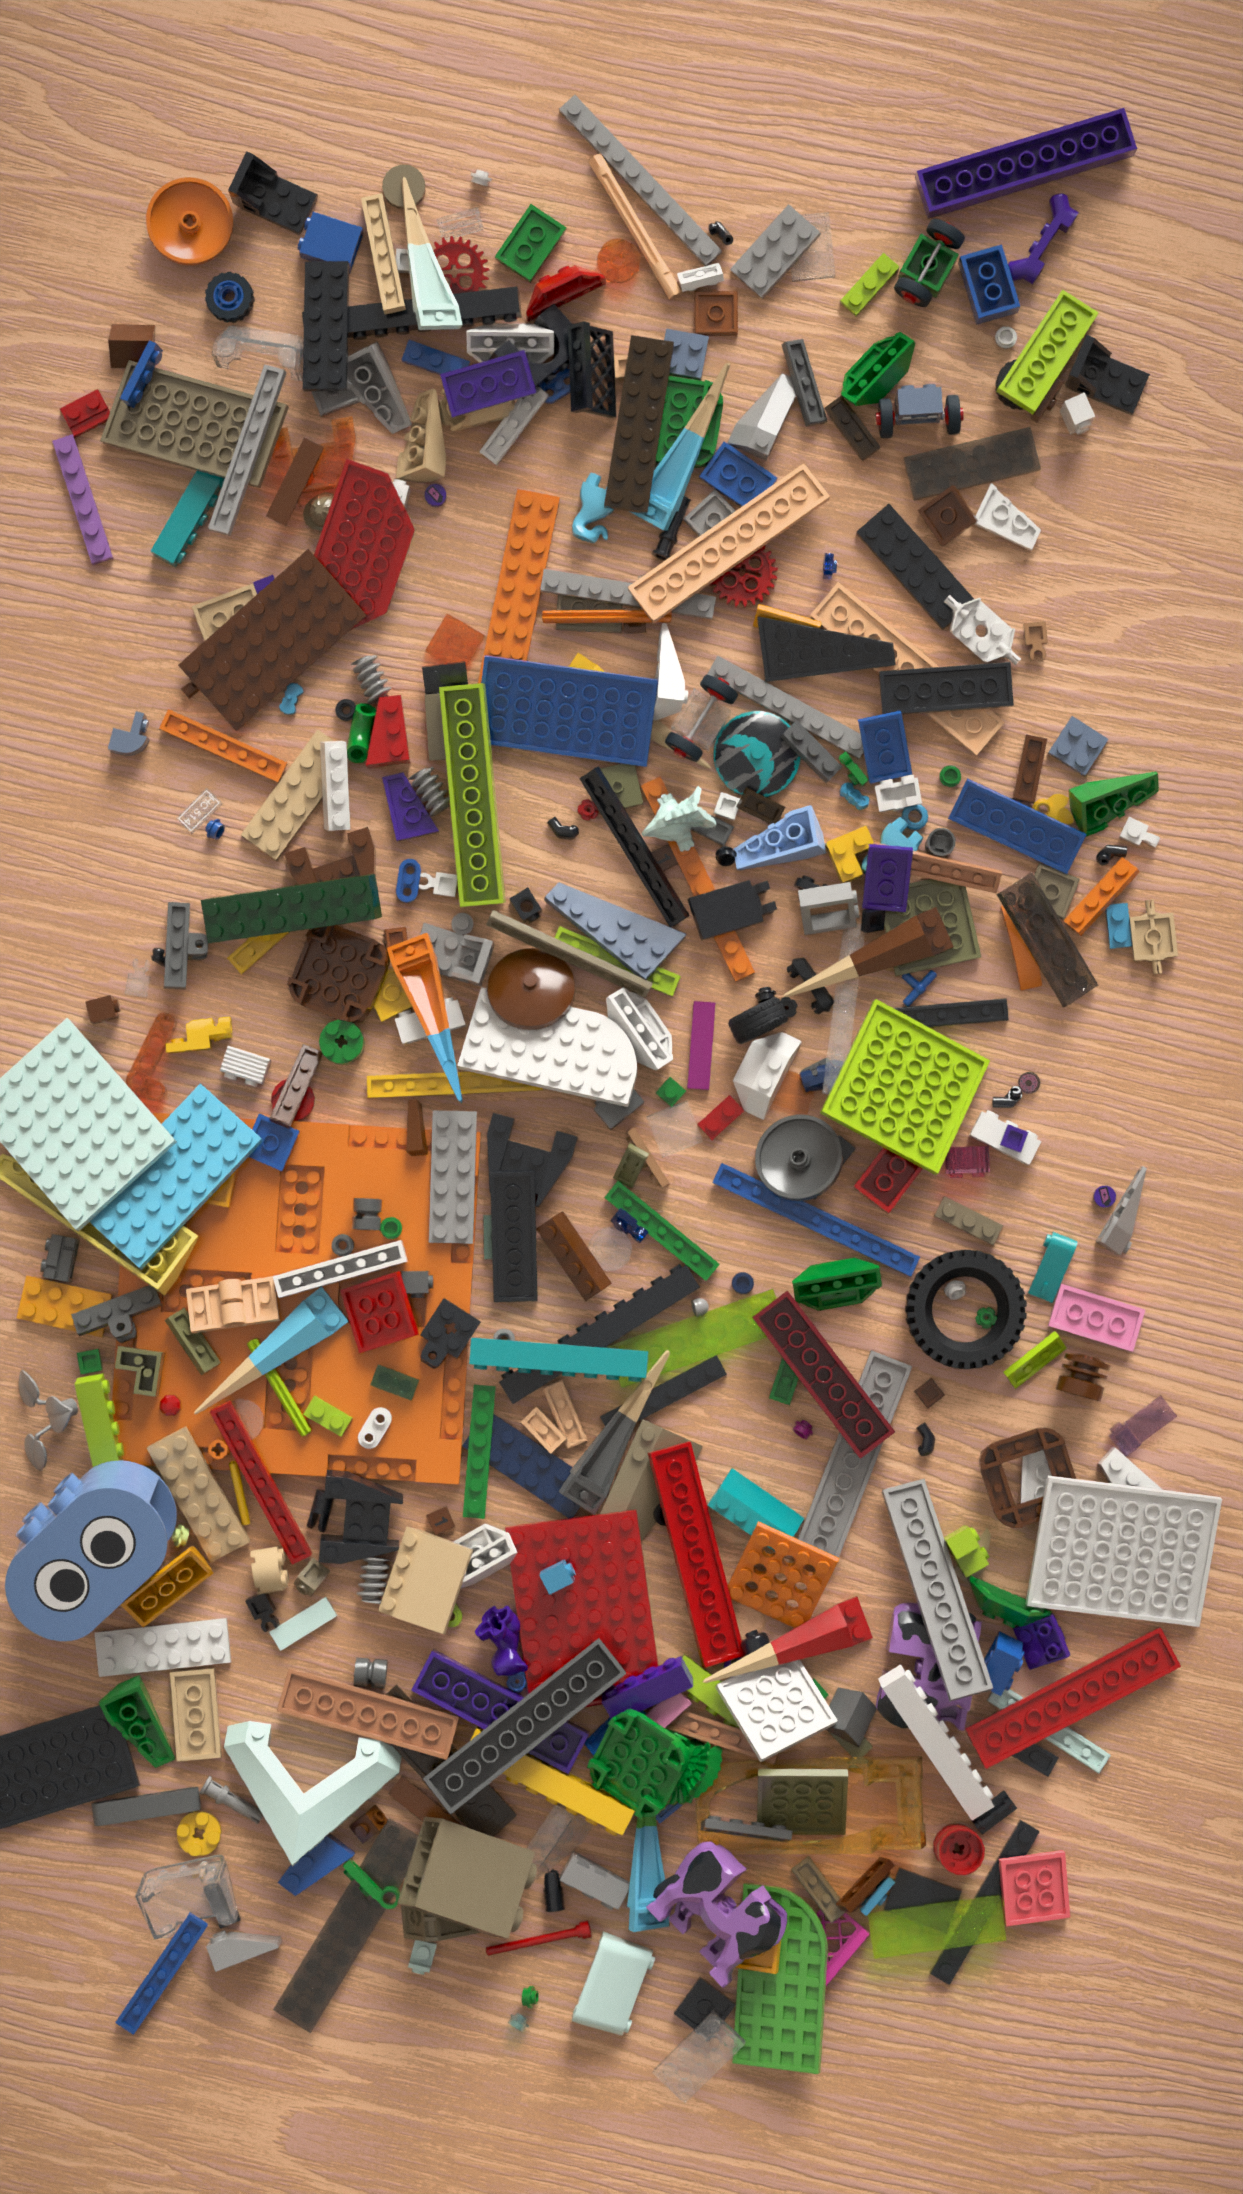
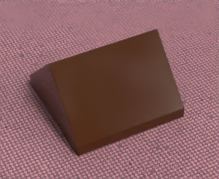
M112 324L108 339L111 368H126L129 360L138 362L149 340L155 343V325Z

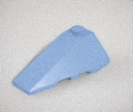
M809 805L788 812L784 815L783 819L775 824H770L767 826L768 829L759 835L752 836L733 850L737 853L735 857L737 870L804 860L826 854L823 832L813 807Z

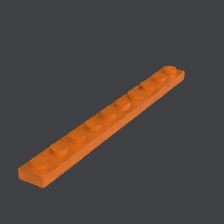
M661 776L641 785L655 816L660 808L657 799L661 798L662 794H669ZM667 841L693 896L714 891L715 888L695 847H691L689 851L684 850L681 852L676 841ZM736 931L714 937L735 982L755 973Z

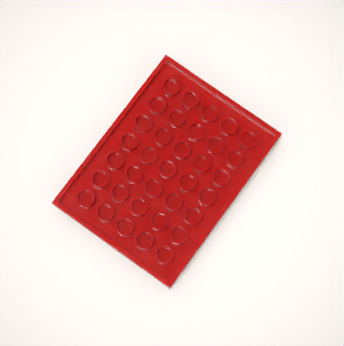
M637 1510L505 1527V1532L510 1534L517 1550V1555L510 1563L517 1616L520 1621L523 1658L528 1666V1670L525 1671L528 1693H531L598 1638L626 1672L622 1678L613 1684L615 1686L623 1683L628 1677H636L643 1674L650 1667L656 1668L659 1666ZM565 1559L566 1563H571L575 1570L574 1582L549 1595L539 1574L542 1570Z

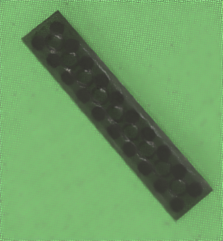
M389 1817L361 1863L360 1868L382 1890L387 1886L399 1888L406 1877L419 1835ZM355 1879L350 1881L273 2009L309 2033L314 2029L386 1910L375 1898L373 1899L371 1896L366 1897L360 1891L359 1887L361 1885ZM387 1892L384 1894V1899L390 1903L395 1894Z

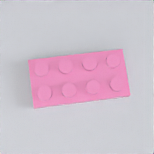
M1060 1284L1048 1326L1133 1352L1145 1309Z

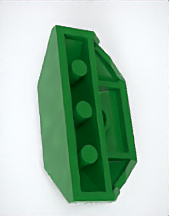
M898 332L895 336L875 342L845 373L841 396L855 406L879 403V400L883 399L908 373L916 344L915 341L902 332Z
M857 1258L810 1265L792 1281L795 1301L817 1311L863 1303L876 1289L882 1287L879 1265Z
M972 1575L967 1578L977 1605L983 1610L982 1615L991 1619H995V1616L1004 1619L1002 1623L1009 1627L1015 1628L1016 1625L1023 1627L1048 1617L1052 1613L1047 1608L1027 1606L1025 1604L1026 1599Z

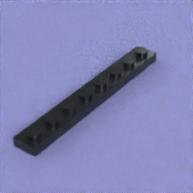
M600 767L594 768L579 778L669 927H673L689 917V913Z
M1021 1819L1018 1821L932 1967L930 1974L950 1985L1002 1897L999 1859L1026 1855L1038 1836L1039 1830Z

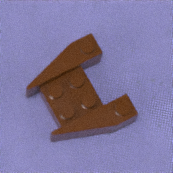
M365 827L347 833L353 856L316 868L312 866L306 847L284 853L292 877L300 885L368 874L376 875V849L369 828Z

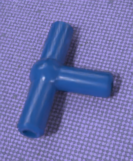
M930 970L920 982L910 973L902 975L901 978L913 988L903 1000V1003L909 1007L919 995L925 993L926 988L937 977V974Z

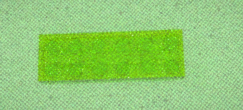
M1000 1895L868 1914L874 1959L1007 1940Z

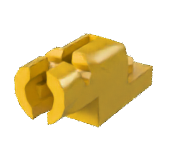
M220 1017L217 1026H215V1021L212 1018L192 1020L186 1024L187 1042H184V1038L171 1039V1043L166 1044V1053L212 1050V1040L216 1042L226 1038H233L231 1017Z

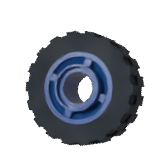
M227 272L214 276L205 290V301L208 309L217 319L223 320L226 323H235L238 320H243L245 316L250 314V310L254 306L253 302H255L251 285L238 273ZM228 293L235 294L231 302L225 301V296Z

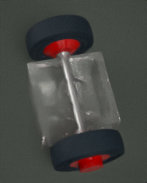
M706 674L700 686L710 694V697L695 688L688 697L687 704L683 705L681 712H679L671 725V730L676 733L670 732L665 739V743L674 750V754L683 759L687 758L698 762L703 754L699 747L709 752L720 731L731 716V710L717 701L721 700L732 705L738 697V693L729 686L730 684L727 681Z

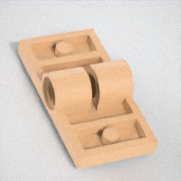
M273 1276L244 1281L227 1279L220 1281L217 1285L186 1289L192 1334L280 1321Z

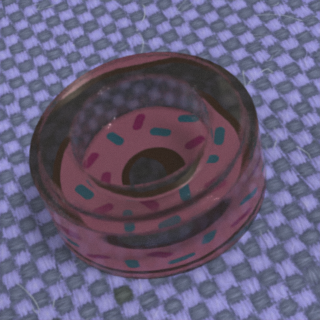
M1033 1072L1023 1073L1018 1079V1087L1022 1089L1023 1093L1032 1094L1039 1089L1040 1079Z

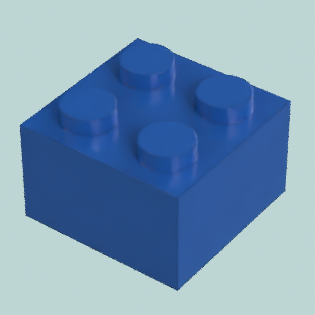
M1000 1631L984 1658L993 1686L991 1692L999 1696L1003 1694L1004 1690L1008 1691L1010 1689L1014 1671L1019 1672L1023 1664L1022 1658L1024 1655V1651H1022L1023 1642Z

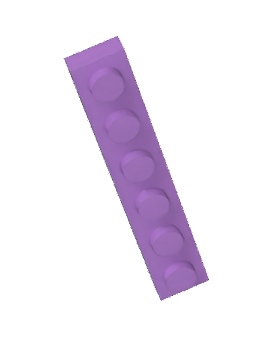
M73 434L53 440L55 452L92 565L114 559Z

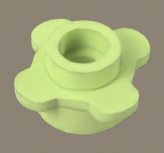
M181 1524L178 1525V1528H175L172 1534V1541H174L176 1547L186 1545L189 1529L184 1528Z

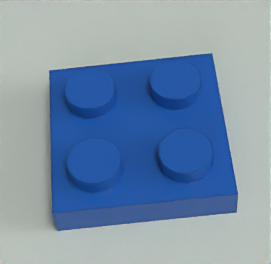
M259 1114L252 1130L262 1138L263 1142L249 1157L283 1172L300 1131L292 1127L288 1129L270 1122L269 1117Z

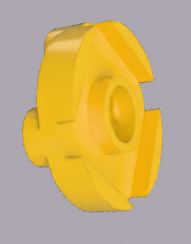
M204 1811L190 1812L181 1820L177 1828L178 1843L185 1852L192 1856L207 1855L220 1842L221 1825L218 1819L211 1813ZM195 1828L199 1830L204 1829L203 1839L194 1837Z

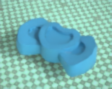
M290 683L286 687L285 697L279 705L280 711L285 715L296 713L295 704L298 702V697L304 693L303 688L298 683Z
M847 782L841 786L840 795L845 797L849 804L855 806L857 810H863L868 807L869 797L863 796L859 790L854 789L852 783Z

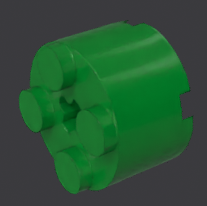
M335 1020L328 1023L322 1030L319 1045L323 1055L328 1060L338 1065H348L362 1055L365 1048V1039L361 1030L354 1023ZM344 1037L348 1043L340 1048L337 1040H341Z

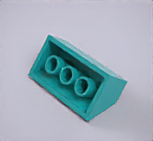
M731 1468L707 1503L713 1510L750 1535H752L759 1521L794 1537L804 1520V1517L733 1468Z

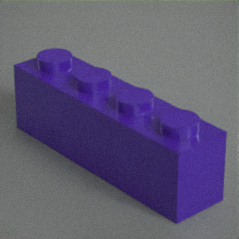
M681 1656L669 1658L656 1668L650 1667L641 1675L628 1677L623 1683L617 1686H610L602 1693V1704L611 1719L627 1709L641 1712L692 1688L693 1677Z

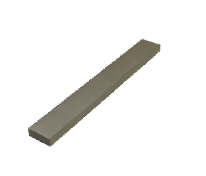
M492 910L486 924L491 928L622 988L624 987L646 998L653 984L495 910Z

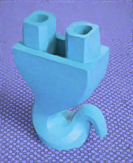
M590 473L586 482L583 481L580 489L582 508L572 524L573 536L589 543H595L601 534L604 540H608V532L602 525H597L592 530H587L585 526L607 517L615 510L604 508L607 488L598 487L601 476Z
M899 817L892 824L889 823L883 830L880 843L890 846L912 847L913 851H917L923 837L914 831L907 839L902 832L908 826V823ZM868 854L861 863V870L864 874H866Z

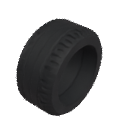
M774 997L729 1019L728 1025L737 1043L744 1044L788 1021V1014H786L781 1000Z

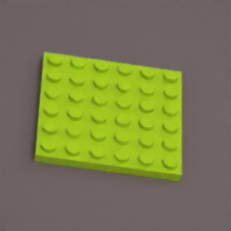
M875 999L867 1012L820 1114L937 1175L990 1060Z

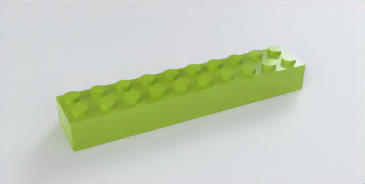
M484 683L439 687L460 907L506 903L486 687Z

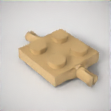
M1154 899L1145 900L1146 914L1129 917L1133 961H1150L1153 966V974H1162L1161 960L1178 956L1173 913L1161 914L1155 912Z

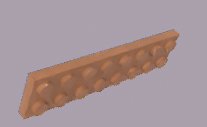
M290 1667L277 1707V1711L445 1760L448 1759L460 1717Z

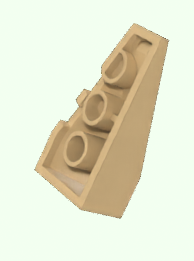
M432 388L417 396L410 418L413 424L410 432L405 434L404 440L407 443L404 452L399 453L396 479L430 483L445 476V445L437 393Z

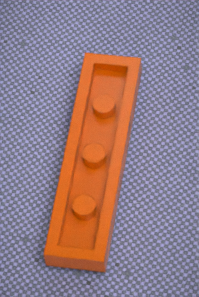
M1122 857L1065 918L1064 923L1078 935L1082 936L1140 873L1138 868Z

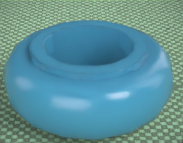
M922 805L908 806L902 811L901 818L908 823L907 828L919 830L928 822V812ZM915 810L921 814L919 822L913 823L909 820L908 816L911 811Z

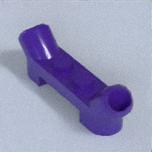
M1062 193L1050 198L1049 204L1053 221L1051 224L1046 223L1040 232L1043 235L1039 242L1034 241L1028 251L1031 253L1030 256L1008 263L1013 281L1024 279L1033 285L1045 265L1039 259L1059 229L1067 233L1079 212L1070 207L1067 195Z

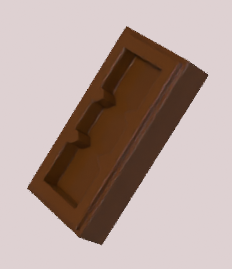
M1059 379L1055 380L1035 413L1031 415V420L1038 423L1046 409L1051 411L1057 402L1055 396L1063 385L1062 381Z

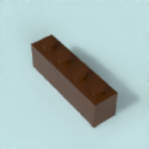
M563 1211L536 1228L585 1302L612 1284Z

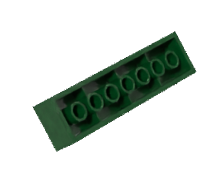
M375 874L201 900L208 944L374 920L382 917Z

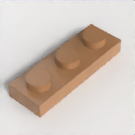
M635 1127L627 1132L629 1135L626 1138L627 1142L649 1153L643 1167L648 1166L652 1174L649 1176L655 1186L660 1185L663 1188L670 1184Z

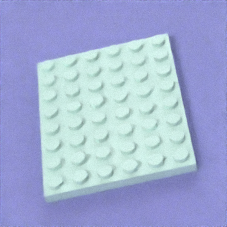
M68 1018L0 1078V1142L78 1232L177 1143Z

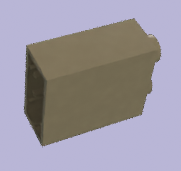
M424 1817L397 1904L489 1936L509 1939L510 1932H515L523 1919V1908L519 1906L523 1890L528 1889L536 1877L537 1867L535 1863H532L535 1852L445 1819Z

